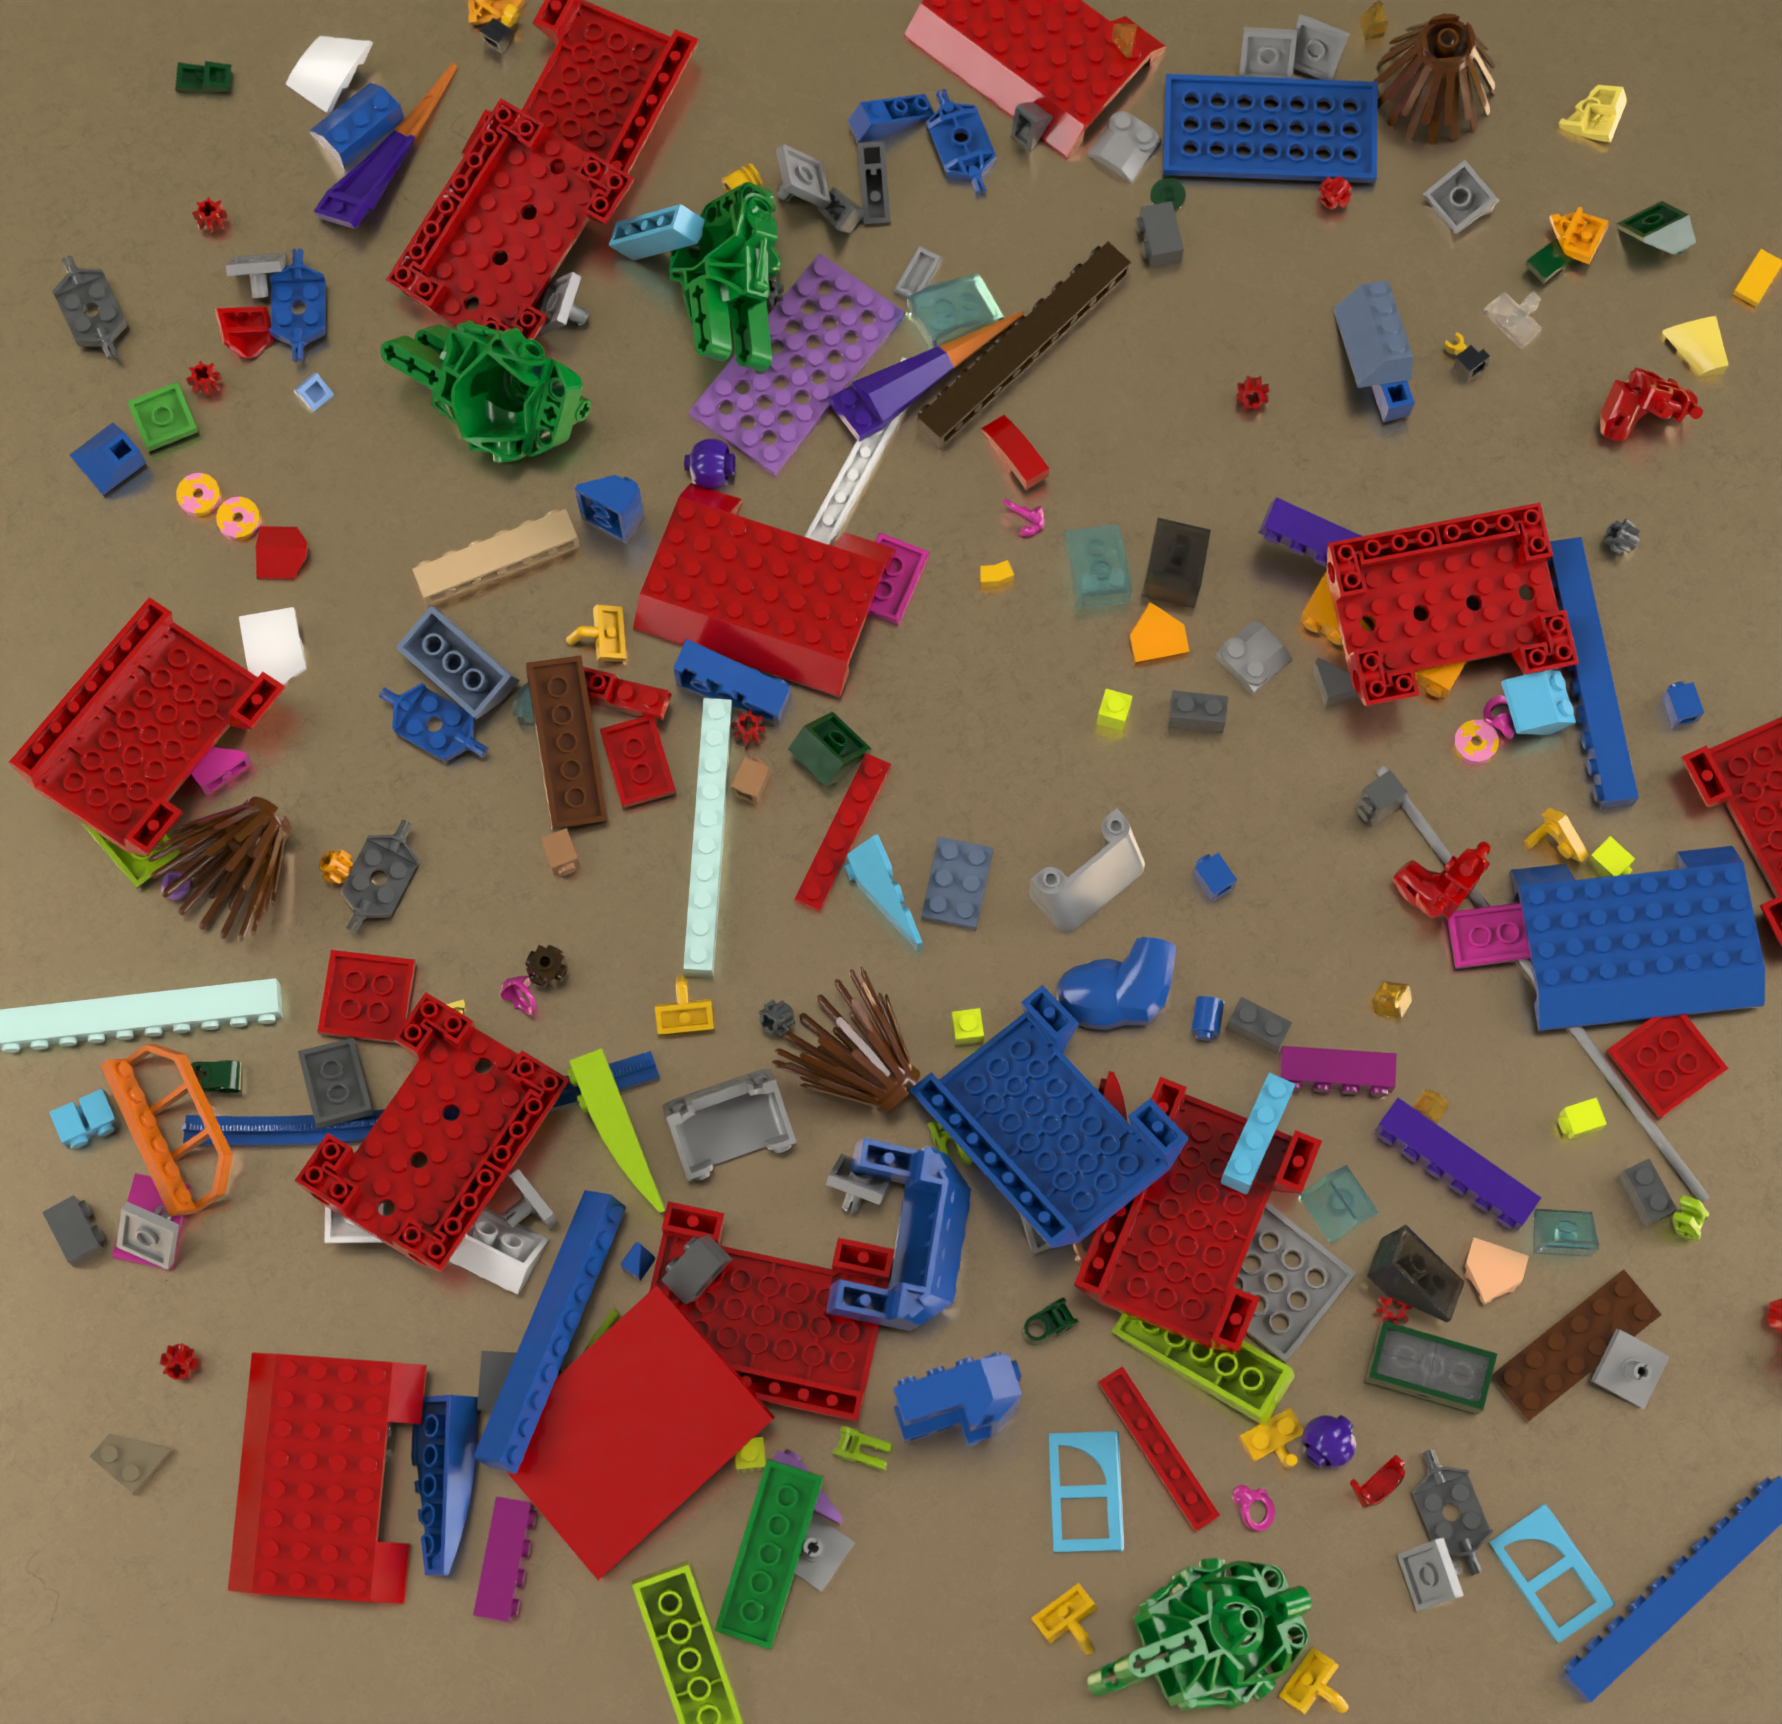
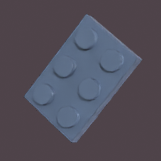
M938 837L921 919L976 930L993 848Z

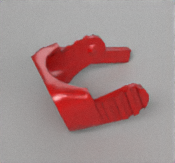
M1394 1455L1362 1487L1356 1480L1352 1479L1350 1481V1485L1363 1508H1367L1370 1504H1380L1401 1484L1405 1476V1470L1403 1469L1405 1463L1399 1456Z

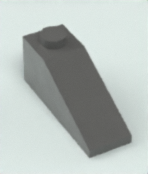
M884 140L857 142L862 208L866 211L863 215L864 224L891 222Z

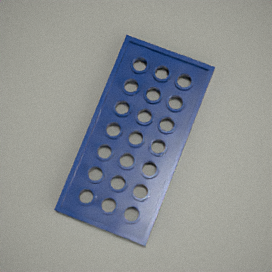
M1166 74L1163 175L1324 181L1327 177L1333 180L1336 176H1340L1348 182L1376 183L1378 82ZM1192 96L1197 98L1199 103L1195 106H1190L1184 100ZM1218 97L1223 99L1225 104L1221 107H1216L1211 103V100ZM1243 98L1248 99L1252 105L1248 108H1243L1238 105L1237 101ZM1271 99L1276 101L1278 106L1274 109H1269L1264 105V102ZM1296 100L1301 101L1305 107L1301 110H1296L1291 107L1290 103ZM1322 101L1330 104L1331 109L1322 111L1317 107V104ZM1349 102L1354 103L1358 109L1354 112H1349L1344 109L1343 105ZM1189 120L1195 121L1198 127L1194 130H1189L1185 128L1184 123ZM1218 121L1225 128L1221 131H1215L1211 128L1210 124ZM1242 122L1247 123L1251 126V130L1242 132L1237 128V125ZM1271 123L1278 130L1274 133H1268L1264 130L1263 126ZM1295 124L1300 125L1304 128V132L1295 134L1290 130V127ZM1322 125L1327 126L1331 132L1327 135H1321L1317 132L1316 128ZM1349 126L1357 130V134L1348 136L1343 132V129ZM1194 145L1198 151L1194 154H1188L1183 150V147ZM1212 146H1220L1224 149V153L1214 155L1211 153L1210 148ZM1239 147H1247L1251 153L1247 156H1241L1236 150ZM1265 148H1273L1277 151V155L1267 157L1263 150ZM1292 149H1300L1304 156L1294 158L1289 152ZM1326 150L1330 153V157L1321 159L1316 155V152ZM1345 151H1353L1357 158L1347 160L1344 158L1343 153Z

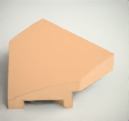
M1473 1237L1465 1263L1467 1270L1464 1276L1466 1279L1471 1280L1480 1294V1301L1485 1305L1496 1297L1506 1293H1513L1516 1287L1521 1285L1529 1256Z

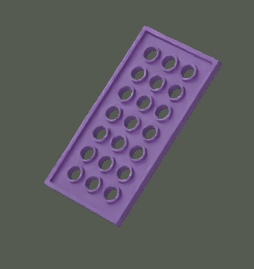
M819 253L784 295L783 301H779L768 315L771 345L780 344L784 348L783 351L779 354H772L771 365L763 374H755L752 369L739 366L736 356H734L689 410V417L775 477L831 408L829 397L851 384L904 319L905 312ZM826 284L831 286L832 291L827 295H823L817 291L818 287ZM844 299H848L854 305L852 308L845 310L840 308L839 303ZM806 304H811L815 306L816 311L808 315L804 314L801 308ZM865 314H870L874 316L875 321L867 325L863 324L860 318ZM827 319H833L837 322V326L834 329H826L822 324ZM789 324H796L800 330L796 334H788L785 328ZM848 334H855L859 340L855 344H847L844 341V337ZM810 339H817L821 342V346L817 349H810L806 346V343ZM832 354H839L843 358L839 364H831L827 359ZM794 359H801L805 365L801 369H793L790 366V362ZM815 374H822L826 377V381L822 384H815L811 381V378ZM777 379H785L789 384L784 389H777L773 383ZM740 384H747L751 388L746 394H739L735 389ZM799 394H806L810 397V400L802 405L795 401V397ZM761 399H768L772 402V405L764 410L760 409L757 403ZM723 404H731L734 410L732 413L725 415L719 411V408ZM783 414H790L794 418L787 425L781 424L778 419ZM745 419H752L756 423L749 430L743 429L740 424ZM766 434H773L777 437V441L772 445H767L762 442V438Z

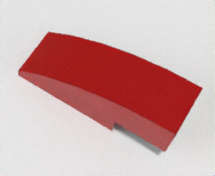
M1005 415L981 428V431L1010 473L1014 472L1025 490L1049 477V467L1023 433Z

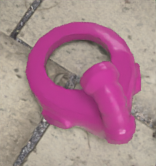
M1007 498L1004 499L1003 504L1032 522L1031 527L1027 525L1022 527L1019 533L1021 536L1034 535L1043 528L1045 519L1044 510L1041 506L1029 510L1026 506L1020 507Z
M1505 695L1496 696L1490 699L1484 707L1485 721L1490 726L1502 730L1503 735L1511 739L1515 733L1512 727L1513 720L1511 714L1501 713L1495 718L1491 716L1492 710L1496 706L1507 704Z
M529 976L507 978L502 983L501 998L512 1001L515 1009H520L525 1014L532 1015L536 1011V1002L532 993L527 988L532 983L530 981L531 978ZM520 989H522L528 997L531 1006L528 1005L523 999Z
M1238 1485L1233 1489L1232 1495L1235 1503L1240 1502V1511L1244 1522L1253 1530L1267 1529L1272 1524L1275 1516V1507L1271 1498L1267 1495L1268 1491L1260 1488L1253 1490L1245 1485ZM1255 1500L1261 1501L1265 1506V1517L1260 1523H1254L1249 1516V1508Z

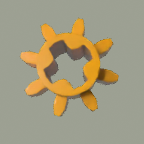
M342 849L339 852L333 850V852L328 851L325 853L319 863L320 871L324 873L321 878L330 884L334 882L338 885L340 882L344 883L353 867V862L350 861L352 856Z

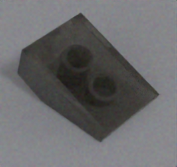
M1157 518L1141 596L1195 608L1202 584L1211 530Z
M1407 1225L1381 1238L1367 1277L1387 1296L1446 1323L1452 1319L1465 1283Z

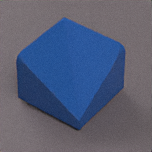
M635 1242L621 1262L622 1270L640 1282L654 1263L655 1257L643 1245Z

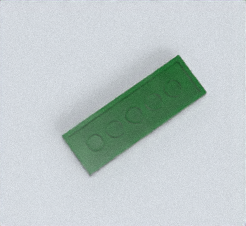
M770 1458L767 1459L714 1631L767 1649L772 1648L825 1476Z

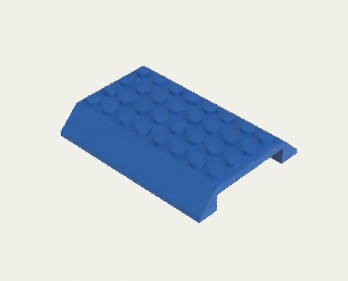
M1725 846L1679 851L1676 853L1679 869L1583 880H1575L1567 864L1510 870L1514 897H1519L1537 993L1534 1009L1538 1031L1644 1020L1655 1017H1671L1683 1014L1690 1015L1763 1007L1765 1005V965L1744 862L1734 847Z
M1042 985L1021 1001L1024 1013L941 1079L938 1080L931 1072L909 1090L1051 1248L1080 1242L1169 1171L1186 1144L1188 1137L1151 1098L1128 1115L1130 1124L1063 1054L1079 1023Z

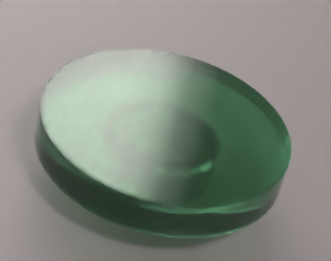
M1164 178L1157 181L1150 193L1152 205L1172 201L1174 211L1179 210L1183 206L1186 198L1184 186L1172 178Z

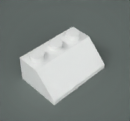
M485 1207L449 1261L518 1295L530 1279L548 1245L549 1239L520 1224H516L514 1228H511L502 1215Z

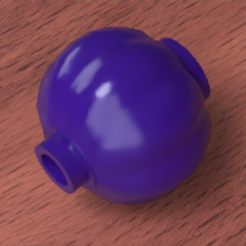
M703 439L694 445L690 455H685L684 470L689 471L693 481L702 488H719L728 482L729 476L725 475L735 474V454L730 453L729 447L721 440Z
M1322 1415L1312 1419L1306 1425L1302 1436V1443L1307 1449L1304 1452L1305 1456L1319 1468H1323L1325 1465L1329 1468L1345 1465L1352 1459L1356 1451V1439L1351 1431L1354 1427L1353 1424L1343 1415H1339L1338 1418Z

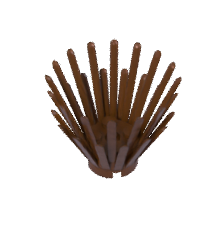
M1441 14L1434 16L1425 23L1406 28V31L1411 32L1392 39L1389 44H1395L1390 48L1392 51L1385 54L1377 64V67H1381L1409 49L1373 81L1378 82V85L1385 82L1412 59L1378 98V108L1387 99L1391 102L1413 76L1387 120L1388 126L1392 127L1401 111L1403 116H1408L1420 94L1405 134L1407 139L1413 138L1425 107L1422 124H1429L1433 111L1428 143L1431 145L1436 143L1444 95V126L1448 127L1451 125L1452 142H1456L1459 139V81L1465 120L1470 119L1473 132L1477 130L1478 124L1469 72L1486 115L1490 113V106L1476 65L1490 93L1494 95L1495 82L1490 75L1491 71L1488 65L1495 69V64L1484 51L1488 50L1486 45L1475 35L1472 26L1468 22L1465 25L1459 21L1460 16Z
M255 796L249 801L247 799L242 805L181 824V826H184L183 828L177 829L172 833L174 835H182L159 844L153 849L160 850L171 844L172 846L151 856L148 861L154 862L184 846L190 847L196 843L198 844L151 874V878L156 879L177 865H186L202 853H205L202 859L162 891V896L166 898L190 878L192 883H198L222 861L178 911L180 915H185L221 876L209 892V898L216 899L199 924V929L205 930L247 868L228 906L231 912L220 932V938L225 939L262 865L238 939L239 941L244 939L256 908L257 912L251 929V934L254 937L257 927L260 925L262 914L265 915L268 911L270 898L272 906L274 907L285 840L291 835V825L288 818L284 816L280 821L275 815L279 808L270 801Z
M861 966L860 974L864 980L862 983L854 970L851 969L849 975L878 1030L855 997H851L842 982L836 979L834 985L852 1010L849 1013L850 1018L871 1047L832 1004L820 994L817 996V1001L836 1021L839 1027H834L833 1033L844 1044L806 1013H801L799 1015L800 1020L821 1036L818 1038V1043L821 1045L816 1048L792 1032H786L785 1037L809 1053L803 1052L798 1057L778 1048L775 1050L778 1055L795 1063H784L779 1060H773L772 1063L777 1065L775 1066L776 1068L798 1075L801 1080L812 1083H803L800 1085L802 1087L871 1105L883 1114V1110L887 1113L905 1099L909 1094L906 1091L908 1080L915 1086L920 1077V1071L911 1063L887 993L885 994V1000L880 992L877 996L866 970Z

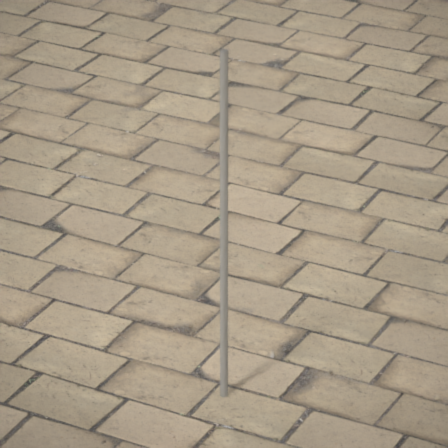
M1383 766L1380 769H1378L1376 773L1380 777L1383 774H1385L1388 771V769L1385 766ZM1406 795L1401 807L1446 865L1452 858V854ZM1475 886L1469 894L1471 900L1477 908L1490 907L1489 903ZM1531 960L1518 961L1534 982ZM1581 1026L1570 1027L1569 1030L1697 1200L1703 1203L1710 1198Z

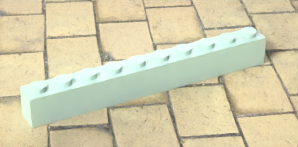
M704 698L683 968L686 977L714 978L732 730L731 722L733 716L732 700Z
M275 978L1 1009L0 1050L4 1053L18 1052L22 1047L41 1050L48 1048L49 1044L59 1043L60 1046H74L77 1044V1041L88 1040L89 1043H101L105 1041V1038L116 1037L118 1040H129L137 1034L156 1037L162 1035L163 1031L172 1030L173 1033L182 1034L190 1032V1028L201 1027L202 1030H215L219 1028V1025L230 1024L231 1027H243L247 1025V1022L258 1021L260 1024L274 1023L278 1018H283L281 985Z

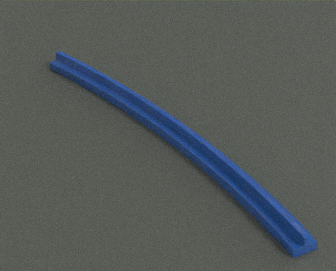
M651 1051L609 1064L619 1092L660 1079ZM570 1080L551 1111L579 1104L577 1096L582 1094L579 1085L574 1087ZM454 1107L445 1110L443 1117L446 1120L453 1121L459 1117L460 1111ZM385 1109L373 1110V1115L319 1129L316 1128L313 1115L215 1117L229 1147L319 1145L327 1133L344 1143L363 1142ZM186 1115L185 1124H182V1130L184 1131L183 1144L206 1128L200 1115ZM208 1138L200 1146H214L211 1138Z

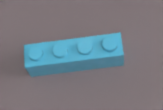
M679 204L621 220L615 224L609 246L634 261L698 244L702 237L705 219Z
M1268 1074L1223 1173L1221 1184L1243 1194H1248L1296 1084L1274 1074Z

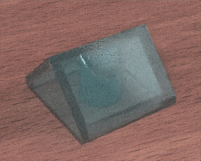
M1347 1165L1325 1175L1299 1195L1331 1244L1379 1214V1211Z
M1534 1209L1533 1254L1592 1257L1599 1250V1241L1592 1212Z

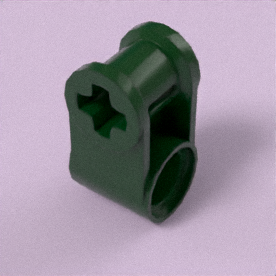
M222 1060L217 1062L197 1061L191 1064L196 1077L199 1076L201 1071L206 1076L201 1077V1082H199L203 1092H241L242 1062Z
M1065 1297L1054 1301L1026 1320L1022 1329V1336L1026 1343L1034 1346L1040 1345L1056 1335L1058 1336L1070 1330L1079 1323L1078 1319L1073 1318L1067 1308ZM1031 1324H1038L1043 1328L1044 1333L1042 1336L1034 1337L1029 1333L1028 1327Z

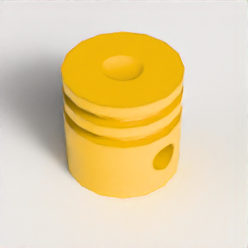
M748 163L746 167H741V170L737 169L722 178L726 193L745 182L765 187L758 171L751 163Z

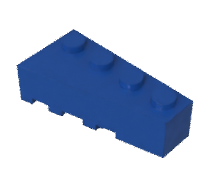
M688 639L685 640L673 668L676 686L710 699L732 700L733 708L747 713L749 710H752L753 715L757 717L762 715L763 719L778 725L791 697V687L788 686L786 681L776 677H768L756 669L742 665Z

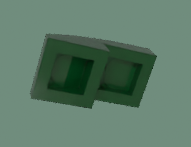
M205 61L204 66L178 62L175 91L193 93L229 91L232 65Z
M1556 239L1529 258L1525 265L1545 283L1558 271L1562 272L1576 259L1565 255L1558 239Z

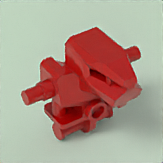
M1635 368L1629 374L1630 380L1628 383L1615 380L1601 410L1600 432L1606 438L1623 441L1631 435L1636 422L1646 413L1650 412L1663 419H1670V416H1672L1675 421L1681 422L1684 416L1688 414L1693 419H1699L1703 415V409L1697 405L1698 400L1695 393L1681 387L1675 379L1669 378L1665 381L1654 372Z
M1482 841L1477 845L1476 849L1467 848L1458 858L1453 855L1441 873L1427 870L1416 861L1410 860L1393 876V881L1403 898L1433 919L1442 914L1447 919H1450L1464 899L1472 892L1481 879L1482 874L1490 866L1485 855L1490 853L1491 846L1487 842Z

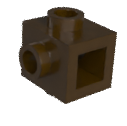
M538 945L536 951H531L525 962L527 973L531 978L530 981L543 988L549 986L555 989L558 982L563 981L568 971L566 959L562 955L563 952L552 945H547L546 948ZM544 960L550 962L549 966L542 967Z

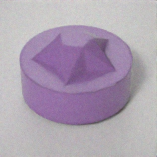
M171 871L165 874L162 879L161 890L166 889L184 873ZM190 879L167 898L179 900L186 897L190 890Z

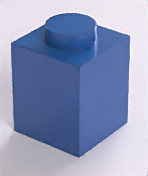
M1683 681L1673 683L1668 686V689L1662 696L1672 728L1697 722L1704 714L1694 682L1684 684Z
M1219 852L1212 857L1210 854H1207L1196 862L1197 866L1194 868L1193 875L1211 902L1235 887L1237 879Z

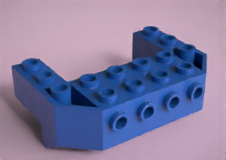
M863 1138L855 1144L850 1172L905 1184L888 1290L838 1280L831 1284L826 1313L910 1331L922 1325L953 1303L956 1294L957 1275L961 1264L960 1256L965 1238L966 1219L970 1208L971 1188L949 1155L928 1146L917 1150Z
M996 1352L976 1361L973 1360V1357L955 1362L956 1366L948 1370H945L944 1366L931 1369L926 1372V1377L917 1380L915 1376H909L897 1381L899 1386L893 1387L898 1404L894 1406V1412L904 1443L957 1426L961 1427L967 1448L978 1444L980 1440L996 1436L1019 1408L1022 1393L1019 1387L1021 1373L1017 1361H1011L1009 1354L1001 1355V1352Z

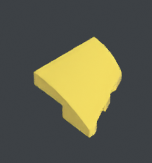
M1597 85L1586 99L1581 100L1575 106L1576 111L1567 120L1562 118L1559 121L1560 129L1581 137L1611 142L1627 102L1624 88Z
M1716 316L1686 322L1662 330V338L1664 340L1668 339L1678 350L1676 354L1689 364L1690 370L1697 378L1725 373L1729 364Z

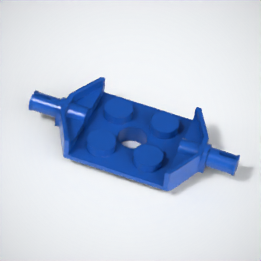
M942 89V94L939 90L936 92V96L940 103V109L928 119L926 129L927 131L929 130L945 169V176L948 179L970 181L974 186L976 195H981V192L984 194L987 189L983 183L982 175L996 162V154L977 107L972 104L953 103V101H950L946 89ZM958 133H964L969 138L965 142H957L954 136Z
M299 248L298 253L296 249L292 250L291 266L270 276L271 328H269V331L275 339L291 345L293 362H297V358L299 362H302L303 347L326 334V280L324 274L304 266V251ZM297 304H303L306 306V310L302 314H294L292 312L293 307Z
M424 683L415 686L401 695L393 693L386 687L382 689L383 692L380 693L379 698L389 702L394 708L392 722L394 733L444 762L453 759L464 751L468 752L471 750L482 758L487 753L488 747L479 743L474 738L475 718L466 710L426 688ZM438 719L443 723L441 729L435 732L428 730V723L431 720Z

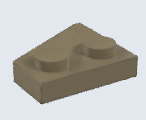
M109 1434L89 1457L129 1492L136 1495L173 1451L168 1447Z

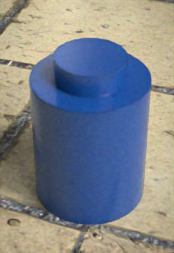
M1199 996L1196 998L1191 1032L1196 1034V1038L1212 1041L1213 1037L1220 1035L1224 1009L1223 1000L1209 996Z

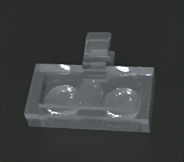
M1504 291L1484 309V313L1521 349L1542 330V327L1529 316L1539 306L1538 302L1541 300L1535 292H1532L1519 306Z

